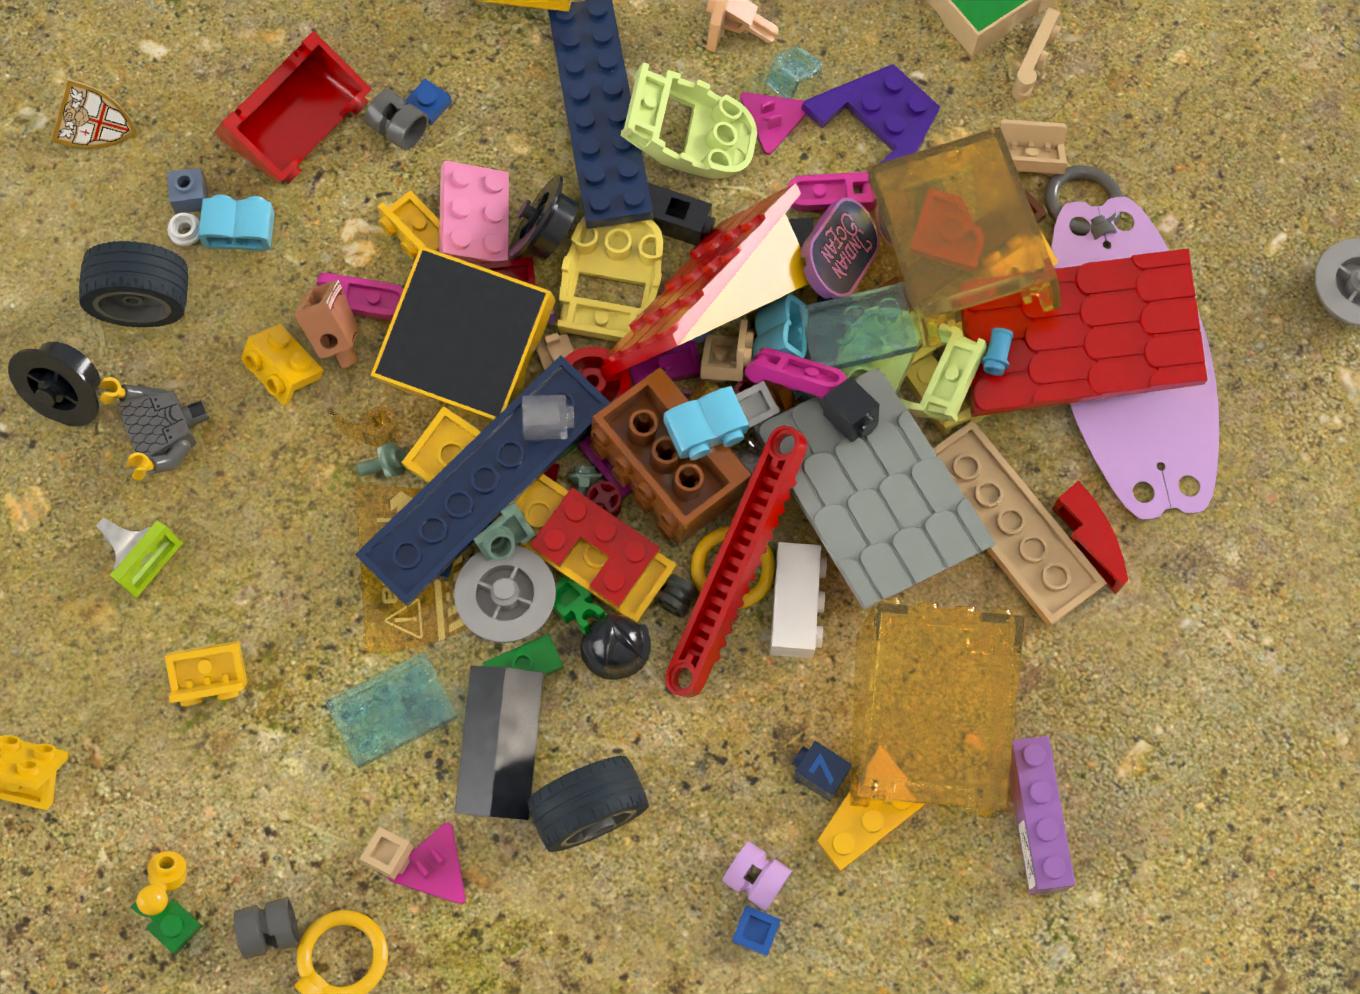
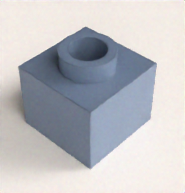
M193 168L167 172L169 202L175 214L201 211L203 199L208 198L207 181L202 169Z

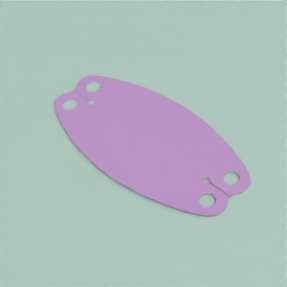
M1127 197L1110 198L1104 205L1092 207L1086 202L1066 203L1062 207L1056 220L1051 250L1058 263L1050 269L1081 266L1088 262L1130 258L1132 255L1170 250L1145 212ZM1115 212L1116 214L1127 212L1134 219V226L1129 231L1119 230L1113 220L1111 223L1117 233H1106L1105 236L1102 235L1094 240L1091 229L1087 235L1077 236L1069 228L1070 221L1075 217L1085 218L1090 225L1092 224L1091 219L1100 215L1107 219ZM1103 242H1110L1111 248L1105 249ZM1200 315V332L1208 381L1204 385L1070 403L1085 442L1109 485L1124 506L1140 519L1160 517L1165 509L1178 508L1184 513L1201 512L1207 508L1213 496L1218 467L1219 406L1212 356ZM1157 463H1164L1165 469L1163 471L1158 470ZM1183 476H1193L1198 480L1200 490L1197 495L1190 497L1180 491L1178 483ZM1147 482L1153 487L1154 497L1150 502L1142 503L1134 497L1133 487L1136 483Z

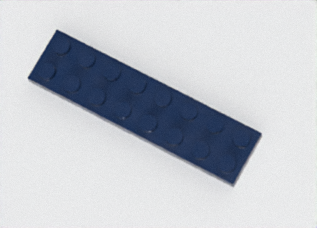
M612 0L571 2L569 12L548 9L586 229L654 219V212L642 150L620 136L625 126L631 94Z
M560 355L355 554L356 557L408 607L474 542L473 539L502 515L501 510L515 502L591 428L593 416L611 402Z

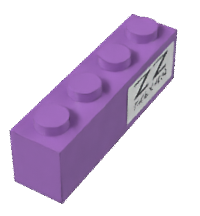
M1049 736L1012 740L1005 748V755L1029 894L1037 895L1067 891L1075 886Z

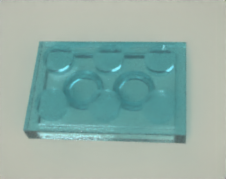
M902 283L799 307L811 361L836 369H843L918 351Z
M425 652L326 701L327 707L358 769L458 718Z

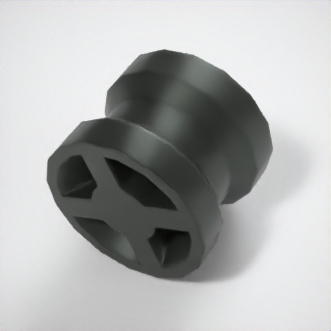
M670 574L666 580L667 586L663 591H659L656 594L654 600L667 612L679 618H684L688 612V604L690 601L697 599L699 591L685 579Z

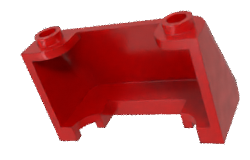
M313 30L301 42V45L234 112L232 111L220 123L214 133L225 144L277 184H280L283 180L289 184L302 171L298 164L350 111L356 116L369 103L365 96L372 89Z

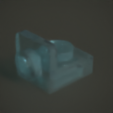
M797 45L774 57L765 82L789 100L794 97L799 83L819 73L822 62Z

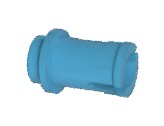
M993 328L991 330L988 351L981 361L982 365H984L983 370L986 373L1003 375L1004 371L1009 368L1010 363L1007 361L1011 340L1014 336L1010 330L1005 328Z

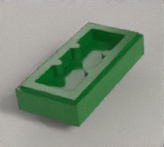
M550 634L482 662L483 666L506 667L544 672V677L564 669Z

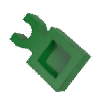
M565 576L555 584L556 598L552 612L566 624L574 618L580 631L587 636L591 628L586 620L590 617L600 620L605 617V611L598 605L592 604L593 598L590 592Z
M174 899L161 913L154 916L143 914L138 909L136 902L131 906L137 914L153 920L146 929L175 955L203 927Z

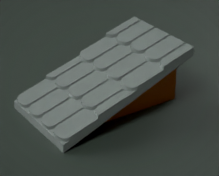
M879 368L854 379L880 404L878 425L872 433L865 437L861 435L851 443L823 415V399L819 397L803 402L752 428L763 447L772 431L780 426H791L804 434L808 447L795 477L797 484L795 487L790 488V491L863 610L881 603L996 545L971 503L964 497L946 466L938 458L908 409L906 410L890 382ZM788 436L782 440L780 444L782 454H788L794 448L793 436Z

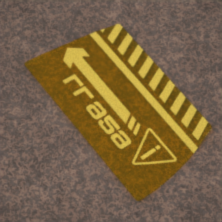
M356 485L359 550L422 489ZM462 554L454 561L448 582L436 579L408 607L360 561L367 653L392 652L424 646L468 629L457 612L454 600L456 579L463 567Z

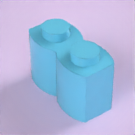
M218 194L212 198L203 199L198 234L202 246L213 249L271 250L275 214L272 204L258 196H250L247 199L236 201L227 195Z
M788 293L757 312L755 319L757 337L753 344V359L757 352L764 347L801 358L805 357L807 351L805 330L809 323V314L805 303L791 293Z
M731 386L709 393L697 400L678 405L664 412L663 418L680 459L690 457L691 460L700 459L711 452V447L723 444L724 447L733 446L744 439L743 435L747 433L749 423Z

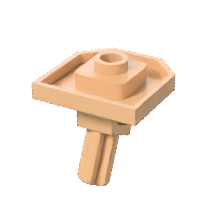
M748 0L708 1L706 12L711 13L706 50L716 52L723 29L739 34L747 30L767 43L774 41L779 30L776 25L756 14L758 6Z

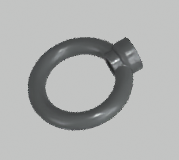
M1071 166L1066 168L1065 174H1055L1050 179L1045 189L1044 202L1049 216L1056 223L1061 211L1058 202V192L1062 185L1070 180H1091L1099 184L1107 192L1109 199L1123 197L1118 184L1105 172L1090 166ZM1115 212L1107 219L1103 215L1091 219V225L1089 222H1079L1072 219L1069 223V228L1073 234L1081 236L1087 235L1091 229L1094 240L1102 235L1105 236L1106 233H1117L1111 222L1114 220V224H1116L1123 212L1117 214Z

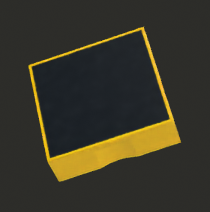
M420 246L371 376L379 383L424 399L442 401L463 413L492 422L520 395L525 383L528 363L532 354L539 346L556 300L549 290Z

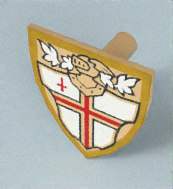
M70 79L67 80L51 142L83 149L103 148L120 143L137 133L129 115L114 99L92 86Z

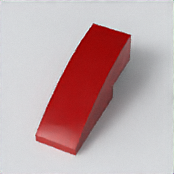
M1077 481L1057 499L1052 510L1073 531L1070 539L1116 595L1128 582L1124 557L1107 517L1092 495L1080 481Z

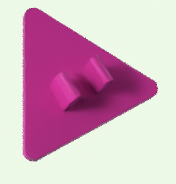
M743 92L740 95L742 105L748 109L754 118L757 127V138L766 155H771L807 115L801 110L803 100Z
M447 822L408 856L410 863L403 874L398 873L394 880L389 877L387 878L391 882L451 902L463 904L466 897L452 824Z

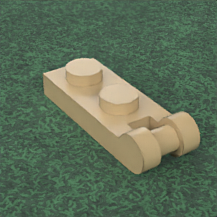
M1048 7L1017 73L1012 88V96L1018 101H1025L1031 96L1037 78L1035 70L1042 71L1049 52L1044 50L1048 43L1054 45L1061 30V26L1056 25L1060 12Z

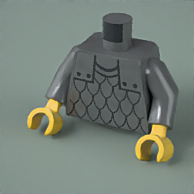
M112 377L104 378L98 386L99 389H108L111 392H105L101 395L100 400L103 404H111L116 398H119L121 401L117 403V406L135 450V453L129 456L125 466L127 468L131 466L138 467L132 474L133 479L136 481L142 480L146 473L154 474L177 469L189 454L191 448L197 443L191 426L209 419L202 400L183 407L174 391L144 386L120 385L119 381Z

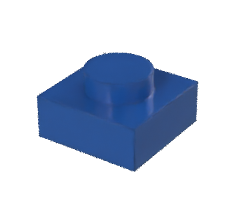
M425 78L408 96L406 102L426 113L429 118L428 124L432 125L452 103L449 94Z
M745 906L731 943L767 957L781 919Z

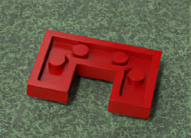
M572 487L530 544L533 550L559 568L580 539L608 557V560L593 579L589 588L617 608H620L660 551V547Z

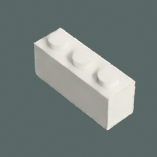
M778 542L775 561L776 574L774 579L770 655L813 658L815 648H822L823 626H817V613H824L825 592L819 591V578H826L827 557H821V545Z

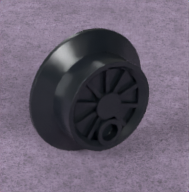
M555 175L539 192L532 204L527 199L520 208L517 217L519 219L523 217L511 241L508 250L509 257L516 258L527 251L544 261L556 250L567 234L577 214L579 204L562 193L563 177L561 175Z
M47 342L39 349L20 350L10 359L8 374L13 387L30 407L44 417L67 426L78 427L91 423L97 416L99 402L96 393L101 382L100 375L94 364L77 349L60 342Z

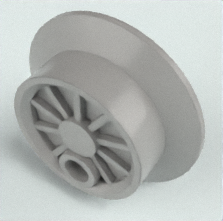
M1351 238L1332 245L1324 252L1317 263L1314 278L1317 294L1328 313L1343 323L1360 326V238Z
M515 545L512 555L501 561L494 559L487 561L481 551L476 553L462 567L456 579L454 589L455 606L463 623L477 636L497 643L516 642L537 632L550 617L556 598L554 578L547 564L536 553Z

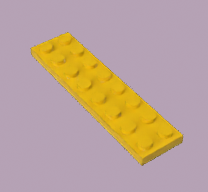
M443 406L402 461V465L429 483L481 431ZM543 474L514 503L537 536L569 491ZM534 538L524 545L521 542L518 543L519 546L536 553L554 570L584 587L592 596L620 615L630 617L637 623L653 602L656 594L663 588L670 574L677 567V564L661 553H658L620 608H617L589 588V585L606 563L608 557L582 539L579 540L560 568L530 547Z

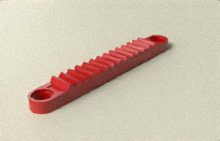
M791 426L777 427L768 437L666 671L665 682L668 690L675 695L691 698L698 695L704 688L714 663L721 658L720 649L727 644L725 640L726 635L732 633L731 624L738 619L737 610L744 605L743 596L750 591L749 582L756 578L754 571L762 564L760 557L768 550L766 543L773 539L772 530L779 525L778 516L785 511L784 502L790 500V488L795 487L797 484L795 477L808 446L804 434ZM788 436H793L794 448L788 454H782L780 451L782 440ZM689 669L692 673V681L688 687L682 689L678 681L679 675L683 670Z

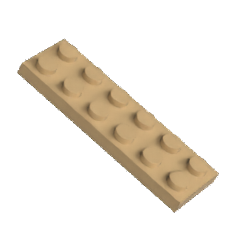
M973 420L933 448L996 543V545L986 550L1048 627H1051L1106 586V581Z

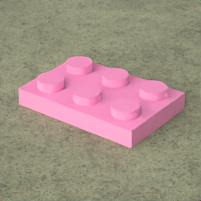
M444 161L441 165L439 252L472 264L508 260L509 172Z

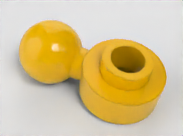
M161 852L149 861L147 871L150 885L142 888L136 898L137 907L143 914L154 916L161 913L166 908L168 902L166 892L178 889L185 882L187 877L186 861L176 852ZM171 866L169 869H163V867Z

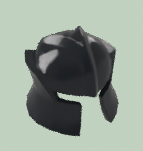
M607 613L599 621H593L590 624L591 631L587 636L583 635L580 651L583 662L591 672L603 679L618 680L634 675L644 667L651 651V639L646 624L637 623L628 616L612 615L610 613Z

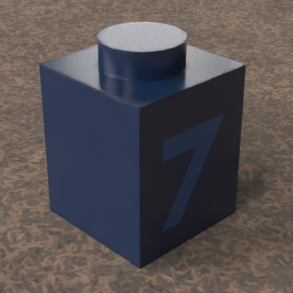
M814 741L810 749L803 746L792 762V765L797 768L793 778L829 802L852 767L851 763L817 741Z

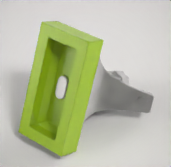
M102 518L96 525L103 533L104 539L111 543L116 554L114 571L109 576L135 598L141 594L183 544L167 526L158 520L151 528L147 527L141 531L126 530L106 518Z

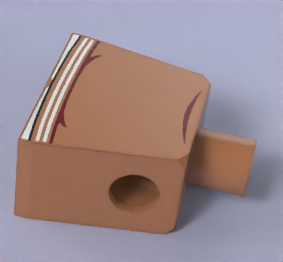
M337 279L307 290L294 315L318 357L324 359L334 355L340 368H346L355 364L359 358L353 345L360 331L339 280Z

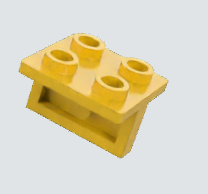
M13 735L0 736V799L47 810L54 800L56 771L68 760V752L56 749L51 744H35L22 741L19 737Z

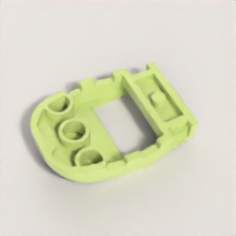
M642 63L634 75V88L625 126L620 136L660 164L697 176L712 179L728 178L739 173L749 165L754 153L757 127L753 116L746 107L727 94L720 97L710 91V84L698 79L696 83L681 79L680 73L667 70L663 76L648 71L649 64ZM668 97L693 108L684 150L680 155L666 148V142L659 139Z
M874 307L862 312L850 324L836 355V369L841 370L846 375V379L850 376L855 379L864 373L879 368L897 394L922 339L925 338L945 344L946 348L920 404L901 398L900 400L913 417L957 422L958 411L982 361V357L987 354L988 347L985 340L979 338L977 342L964 337L960 328L949 323L948 325L933 319L930 314L919 311L916 315L903 313L900 308Z

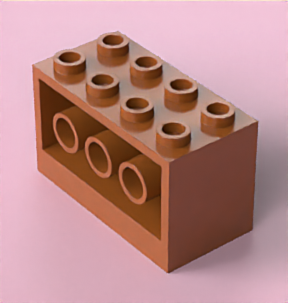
M659 367L593 416L590 435L592 442L589 445L600 460L605 458L613 466L611 471L618 483L623 487L626 485L631 487L635 494L634 500L645 514L650 512L658 521L656 526L662 536L668 541L672 539L679 546L740 500L747 488L751 474L728 447H724L723 444L711 447V452L700 459L691 460L690 457L680 459L663 418L664 412L689 402V400L662 368Z

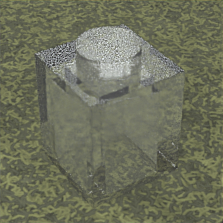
M566 395L522 396L523 434L525 440L568 439V428L575 427L574 406H567Z

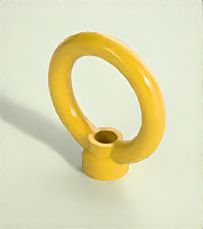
M730 526L721 527L708 533L701 539L693 552L691 576L699 593H701L707 579L705 573L706 558L714 546L723 542ZM766 543L767 552L760 557L762 562L760 579L749 593L743 596L744 605L738 609L747 608L759 602L773 585L776 574V562L768 543Z
M351 910L333 911L316 919L305 930L297 948L296 963L300 979L294 985V988L300 994H367L382 978L388 962V945L381 928L370 917ZM340 925L353 926L364 932L369 938L373 949L372 963L366 975L358 982L348 986L328 984L315 972L312 965V950L317 939L328 929Z

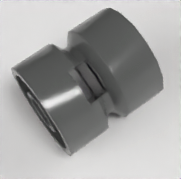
M389 88L381 91L373 99L365 115V123L381 135H387L389 141L404 151L416 145L425 133L429 121L426 113L412 104H407L403 97Z
M289 897L269 901L264 909L254 905L234 911L235 933L244 959L264 955L268 952L269 947L272 946L277 951L299 945L297 921Z

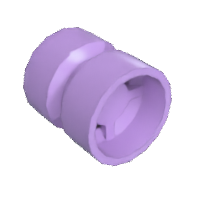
M748 841L727 870L722 882L737 893L746 891L748 893V900L763 911H766L792 873V870L776 859L766 860V852ZM756 866L762 871L753 883L746 876L752 867Z

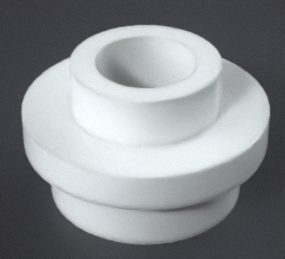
M178 213L173 216L167 228L172 242L179 246H189L199 240L200 221L196 216L188 213ZM184 228H191L188 233L180 234Z

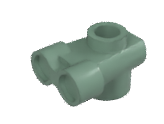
M514 502L501 510L502 516L473 539L487 561L490 559L505 560L512 555L516 544L521 542L524 545L536 537L533 529Z

